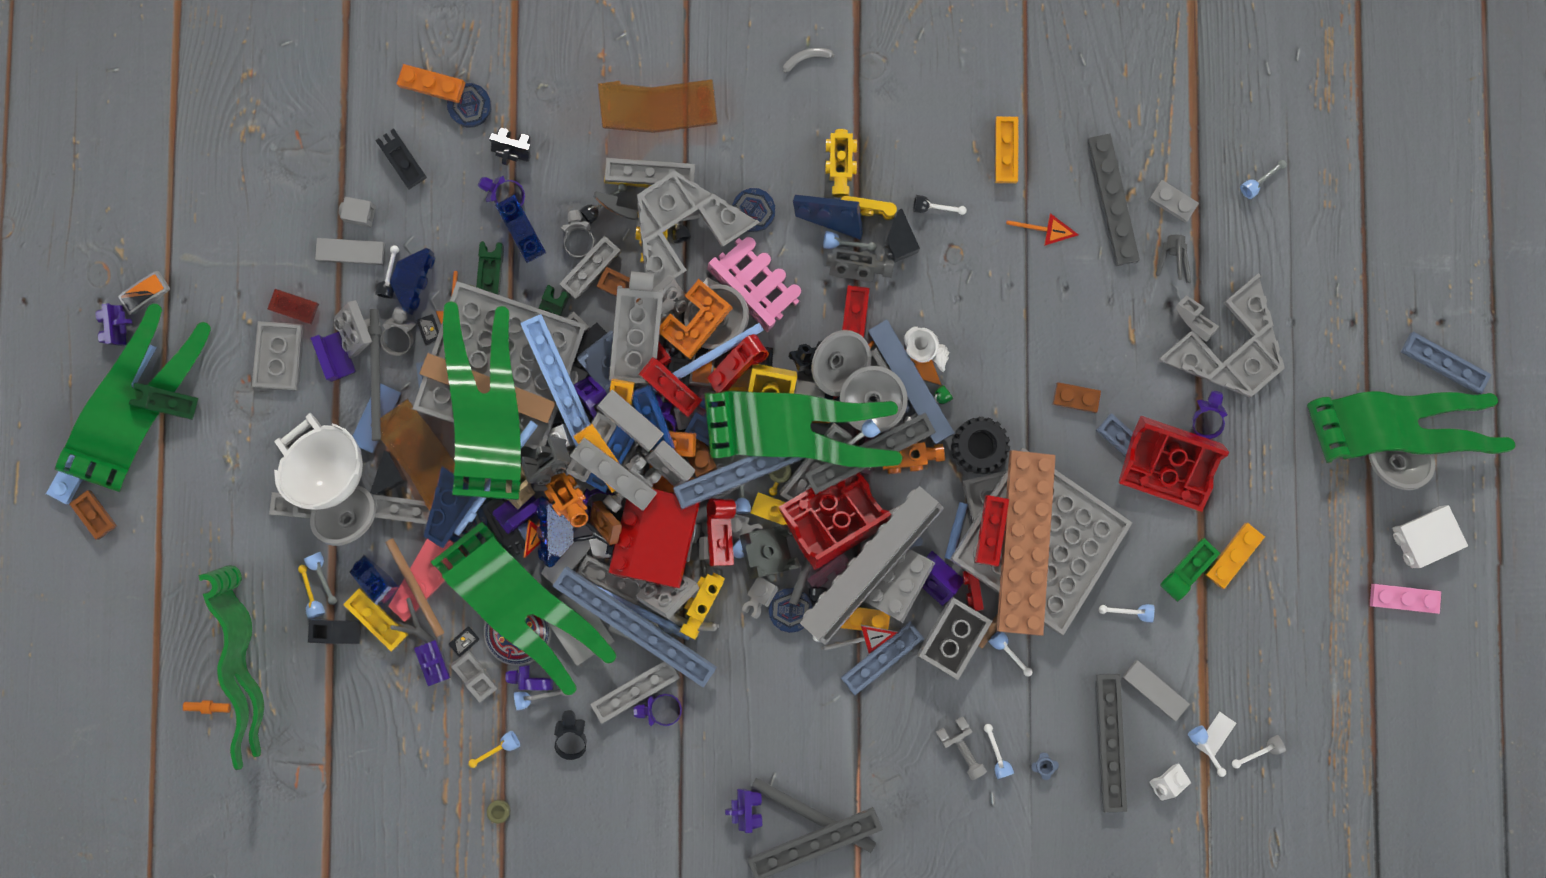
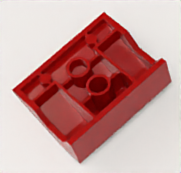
M1140 416L1130 440L1119 484L1202 512L1213 489L1216 470L1221 460L1228 456L1229 451L1222 443Z
M860 472L816 495L812 488L778 508L802 553L815 570L877 533L879 527L891 519V513L880 507L871 494L869 484Z
M655 490L657 494L643 511L626 499L620 523L621 533L619 534L618 544H615L608 573L624 579H637L680 589L700 502L681 509L675 494Z

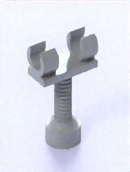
M637 454L625 466L636 477L652 488L653 484L661 478V474L654 467L649 469L645 476L638 471L645 466L647 461ZM617 492L614 496L609 494L603 502L613 512L617 513L622 507L621 500L625 497Z
M962 716L955 720L962 731L961 733L952 738H949L944 728L939 729L936 733L945 748L954 743L957 744L969 766L967 774L971 780H975L984 775L987 770L983 763L978 764L968 746L965 745V741H963V738L971 734L972 730Z

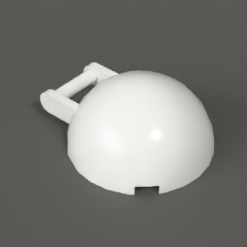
M309 413L305 416L306 420L282 439L278 438L274 441L284 455L280 460L278 471L274 470L275 484L283 498L295 506L309 510L328 509L346 500L359 484L363 469L361 450L356 440L346 429L333 423L332 426H321L318 420ZM311 426L314 428V430L309 431L308 433H306V434H304L303 436H301L297 441H295V442L291 445L290 448H288V445H289L291 442H293L296 438H298L301 434H303V433H304L306 430H308Z

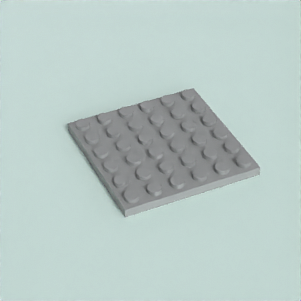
M457 281L450 301L455 302L459 308L461 331L471 370L490 377L491 338L495 310L499 306H505L509 310V352L514 386L556 402L520 323L542 314L569 375L586 325ZM442 322L432 355L445 359ZM424 376L412 409L454 423L450 386ZM557 404L554 407L548 424L519 413L520 435L530 421L538 425L525 443V447L536 450L537 447L546 446L547 438L558 410Z
M1023 447L1020 448V450H1019V451H1023V452H1029V451H1027L1026 449H1024ZM1008 468L991 496L1006 498ZM1057 470L1054 471L1044 624L1058 634L1064 635L1129 530L1132 522ZM982 508L950 560L999 593L1002 549L998 567L975 563L983 513Z

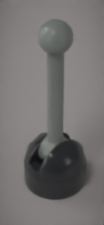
M619 184L618 188L610 195L616 196L618 193L626 191V184ZM600 203L596 206L589 204L579 211L585 220L591 224L598 218V209L603 205Z

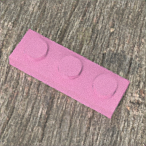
M1371 584L1370 606L1440 614L1441 591Z

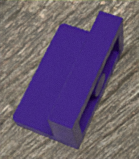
M339 332L326 337L320 335L311 337L326 380L333 382L356 372L352 359L349 358L347 352L342 347V338Z
M588 376L576 383L574 387L586 413L594 419L597 413L593 406L601 402L607 396V393L591 376Z
M532 496L517 509L508 500L495 509L492 514L506 533L509 534L542 511L547 505V501L543 496L537 500Z
M931 551L926 558L933 561L935 565L922 588L943 606L956 594L964 582L958 573L935 552Z

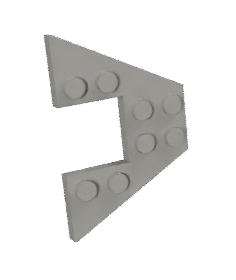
M676 171L671 172L636 195L645 273H654L653 289L669 275L676 278L687 271L662 232L696 210L699 211L721 247L760 223L758 220L741 212L740 209L726 203L725 200L715 194H711L693 181L684 178L683 175Z
M1256 274L1224 302L1252 335L1250 339L1227 359L1221 362L1202 339L1191 330L1158 360L1250 398L1285 368L1283 359L1279 354L1278 340L1276 341L1274 325L1266 305L1267 299L1262 290L1260 274Z

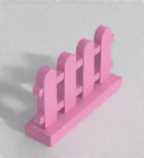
M746 237L743 240L738 238L735 241L737 246L726 255L722 252L718 256L720 261L714 257L708 263L707 270L720 284L736 289L744 297L748 305L749 314L768 332L774 327L776 323L775 318L780 320L784 316L781 312L791 303L794 306L799 303L797 298L801 294V288L795 284L787 288L782 283L786 277L784 270L776 269L773 272L769 270L767 266L770 264L771 258L767 253H761L756 256L752 252L756 245L753 238ZM747 256L752 262L740 271L736 265ZM730 270L736 275L735 277L729 272ZM760 272H763L767 278L756 287L751 280ZM777 287L782 294L771 303L766 296Z

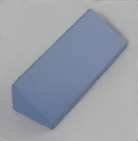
M380 383L382 436L401 392ZM370 398L355 429L353 438L356 440L359 448L374 453L379 441H372Z

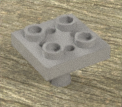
M671 275L652 289V291L663 290L660 325L669 314L677 318L685 312L690 302ZM642 299L639 300V301L637 302V304H641V303H642Z
M356 300L347 302L334 316V326L341 335L344 351L351 358L358 356L372 340L368 332L370 318L363 319Z
M683 575L680 589L649 582L636 597L639 602L669 619L674 613H680L678 609L683 610V604L699 589L697 582Z

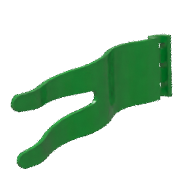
M452 301L447 302L444 305L443 341L455 429V467L452 495L519 500L521 442L518 405L509 352V310L505 306H499L495 310L491 338L490 391L482 393L478 391L467 357L458 305ZM464 477H469L468 490L463 489ZM485 478L491 479L490 491H484ZM507 480H512L511 493H506Z
M151 304L148 306L131 340L84 406L65 447L60 453L55 466L56 471L117 492L121 491L123 481L143 439L160 414L159 412L129 405L131 399L139 400L143 397L142 392L132 387V382L157 330L162 313L160 305ZM200 322L197 324L188 340L148 383V386L171 392L176 391L205 346L211 331L208 323ZM72 455L75 458L71 467H65L69 456ZM90 463H95L92 475L86 474ZM115 470L117 473L113 482H108L111 471Z
M746 391L704 393L711 458H723L734 455L802 457L849 467L894 466L902 462V454L899 451L846 444L813 432L810 426L812 421L853 422L892 416L898 412V406L893 401L851 403L797 393ZM724 401L725 405L712 407V402ZM726 421L727 426L714 427V423ZM728 442L729 447L716 448V443Z
M1371 391L1334 400L1331 397H1321L1307 404L1326 463L1332 462L1339 457H1343L1346 460L1381 451L1396 450L1423 455L1463 451L1500 454L1510 452L1515 448L1514 440L1509 437H1489L1477 432L1461 429H1425L1418 424L1419 419L1442 413L1463 410L1479 411L1494 407L1498 403V398L1492 393L1470 395L1457 392H1440L1401 396ZM1323 406L1326 407V410L1317 412L1318 408ZM1332 425L1333 428L1324 431L1323 427ZM1334 444L1339 445V447L1330 450L1329 446Z
M484 522L479 523L431 561L432 565L440 571L447 584L496 632L534 659L548 673L564 694H574L577 690L576 684L552 649L527 625L526 618L528 616L536 615L570 634L605 663L609 664L615 661V651L600 633L580 614L546 590L498 542L495 535ZM477 532H480L486 539L484 544L475 535ZM463 545L470 555L466 557L458 547ZM444 558L452 564V569L449 570L442 560Z
M227 565L198 576L199 581L208 580L212 585L211 591L203 593L206 606L219 621L224 633V647L218 662L217 675L221 689L230 699L236 713V729L230 747V754L234 769L240 770L243 767L241 743L248 725L249 709L246 697L236 683L234 676L248 693L253 705V721L249 731V744L253 757L261 755L258 733L264 715V699L260 687L250 675L246 665V652L252 637L251 617L246 607L238 600L232 590L240 585L242 575L237 567Z

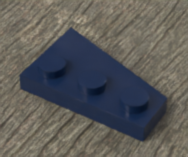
M804 195L794 196L795 217L861 240L863 229L859 202Z
M442 466L424 537L439 547L444 548L477 497L452 495L454 473ZM464 480L463 489L468 490L469 482Z

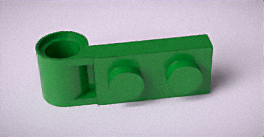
M1201 538L1162 581L1160 586L1177 602L1180 601L1190 591V586L1221 553L1205 538Z

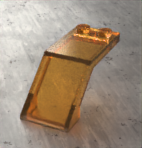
M712 79L658 87L626 85L620 81L598 84L602 127L605 129L656 133L718 124Z
M407 398L381 417V440L410 476L424 499L426 507L431 510L441 467L444 466L454 473L455 461L420 413L412 409L413 404Z

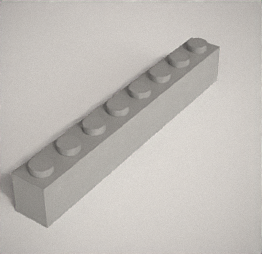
M920 486L912 490L908 494L906 502L894 510L892 518L879 527L877 535L872 541H868L863 546L859 556L853 558L848 563L845 572L834 579L832 587L819 596L818 603L812 609L805 612L800 624L818 641L826 645L941 513L944 507Z

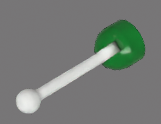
M944 385L940 386L934 394V399L939 404H946L953 400L952 395ZM915 413L912 416H907L904 419V422H907L917 417L918 415Z

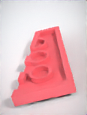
M427 539L410 568L426 599L445 581L440 571L432 565L431 561L454 544L450 539L444 548ZM459 548L467 557L468 555L461 548ZM446 558L442 560L449 570L453 568ZM405 578L388 606L404 622L411 617L406 601L407 598L411 599L415 612L420 608Z

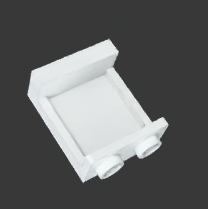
M1449 505L1436 507L1430 513L1392 528L1394 540L1401 546L1404 552L1403 559L1411 568H1422L1468 547Z

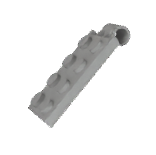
M631 271L629 288L617 286L609 373L610 381L618 379L648 384L638 374L652 357L657 359L663 290L652 291L654 273ZM638 298L642 299L641 304L636 303Z

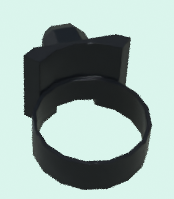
M572 710L563 712L562 721L556 723L554 732L556 736L555 751L565 760H575L583 756L587 744L584 734L585 721L582 719L576 720L575 713ZM564 733H575V735L582 738L585 746L578 753L568 754L561 751L558 747V738Z

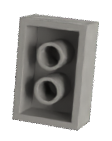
M952 597L942 610L918 651L917 656L959 680L991 625L992 620Z

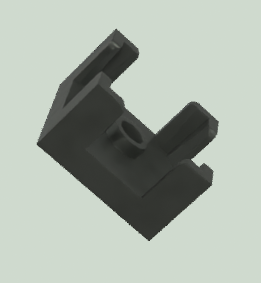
M787 524L740 535L749 579L800 568L798 557L791 558L786 536L792 535V532Z

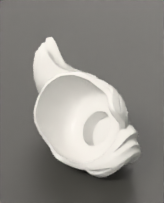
M916 326L909 329L904 336L907 354L918 362H929L932 360L944 372L946 362L949 359L948 355L950 352L947 351L948 348L943 344H939L937 336L929 329Z

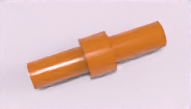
M211 700L184 702L183 711H200L201 714H212V712L230 713L231 704L213 703Z

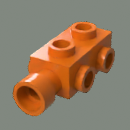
M919 441L900 451L902 462L899 465L882 466L883 471L887 470L888 474L901 473L902 468H910V472L922 471L923 466H927L929 460H935V462L945 461L943 443L934 444V447H926L925 442L920 443ZM914 450L920 454L917 459L911 456V452Z
M565 472L555 474L551 477V482L546 484L547 490L544 491L551 502L555 501L552 507L559 516L564 515L572 526L581 527L585 525L588 521V515L585 510L588 508L583 501L586 499L585 495L579 487L575 488L578 483L572 475H566Z

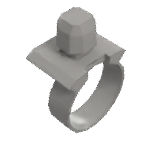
M578 210L568 212L569 224L561 227L563 233H565L563 245L570 256L576 259H583L587 254L575 256L567 250L566 239L568 235L577 229L588 232L593 238L592 248L595 246V240L589 231L591 229L590 223L586 221L581 222L580 213Z
M396 307L393 311V317L382 325L385 330L380 337L381 346L384 351L393 356L405 354L413 344V335L410 330L416 323L407 320L406 308ZM399 327L407 334L410 344L406 351L395 352L387 347L384 341V334L387 329Z

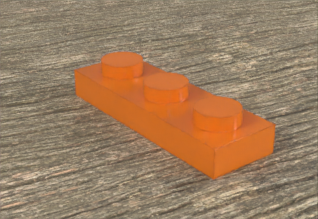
M403 64L396 84L404 89L459 103L466 83L462 79Z

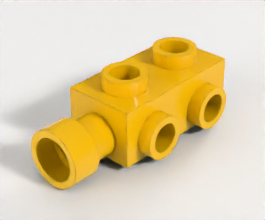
M837 129L835 133L830 134V139H826V152H830V161L825 163V174H829V181H834L832 196L842 198L850 195V187L847 186V181H851L852 174L857 173V161H852L853 153H857V139H853V133H848V130ZM838 146H843V147L845 148V150H844V151H838V150H837V147H838ZM842 167L845 171L837 172L836 169Z
M714 572L712 576L707 574L705 578L700 577L697 582L699 586L698 592L694 598L690 597L684 607L687 609L685 615L689 616L686 624H683L679 632L696 640L699 634L698 629L725 580L724 577ZM709 586H713L715 588L714 593L709 592ZM699 605L705 608L703 614L698 612Z

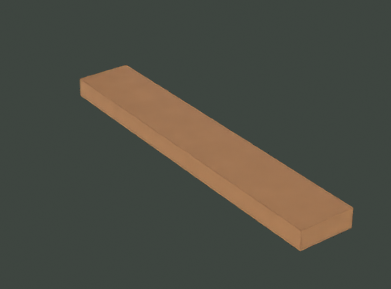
M427 353L419 374L449 386L446 360ZM472 370L478 391L482 393L489 392L490 377ZM515 387L518 413L548 424L556 402Z

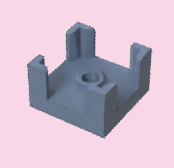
M612 330L576 357L590 376L605 389L607 394L610 392L611 385L609 373L613 340Z

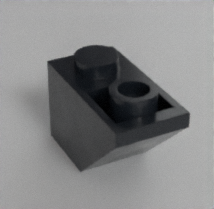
M311 619L309 620L307 643L360 644L361 622Z

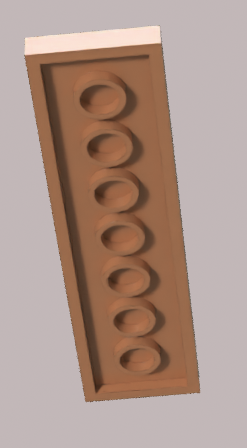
M1009 451L1006 492L1009 505L1003 537L997 632L1043 636L1056 455Z

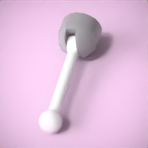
M1276 735L1267 741L1266 748L1243 759L1233 760L1232 766L1237 769L1240 768L1241 764L1262 754L1270 752L1271 754L1278 755L1286 752V748L1279 735Z

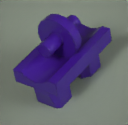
M109 303L102 304V309L96 311V320L98 323L104 324V331H99L98 342L118 346L127 345L126 327L133 325L132 319H125L123 306L110 305Z
M437 640L414 648L428 686L450 678Z
M744 788L737 789V800H731L732 808L725 809V815H732V823H738L739 831L753 833L752 829L763 826L761 814H752V806H758L762 803L761 793L752 792Z

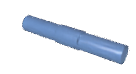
M959 502L945 559L950 560L956 550L968 504Z

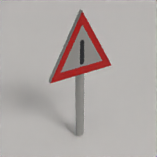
M861 625L864 637L826 645L823 649L829 650L865 641L868 653L870 654L898 633V631Z

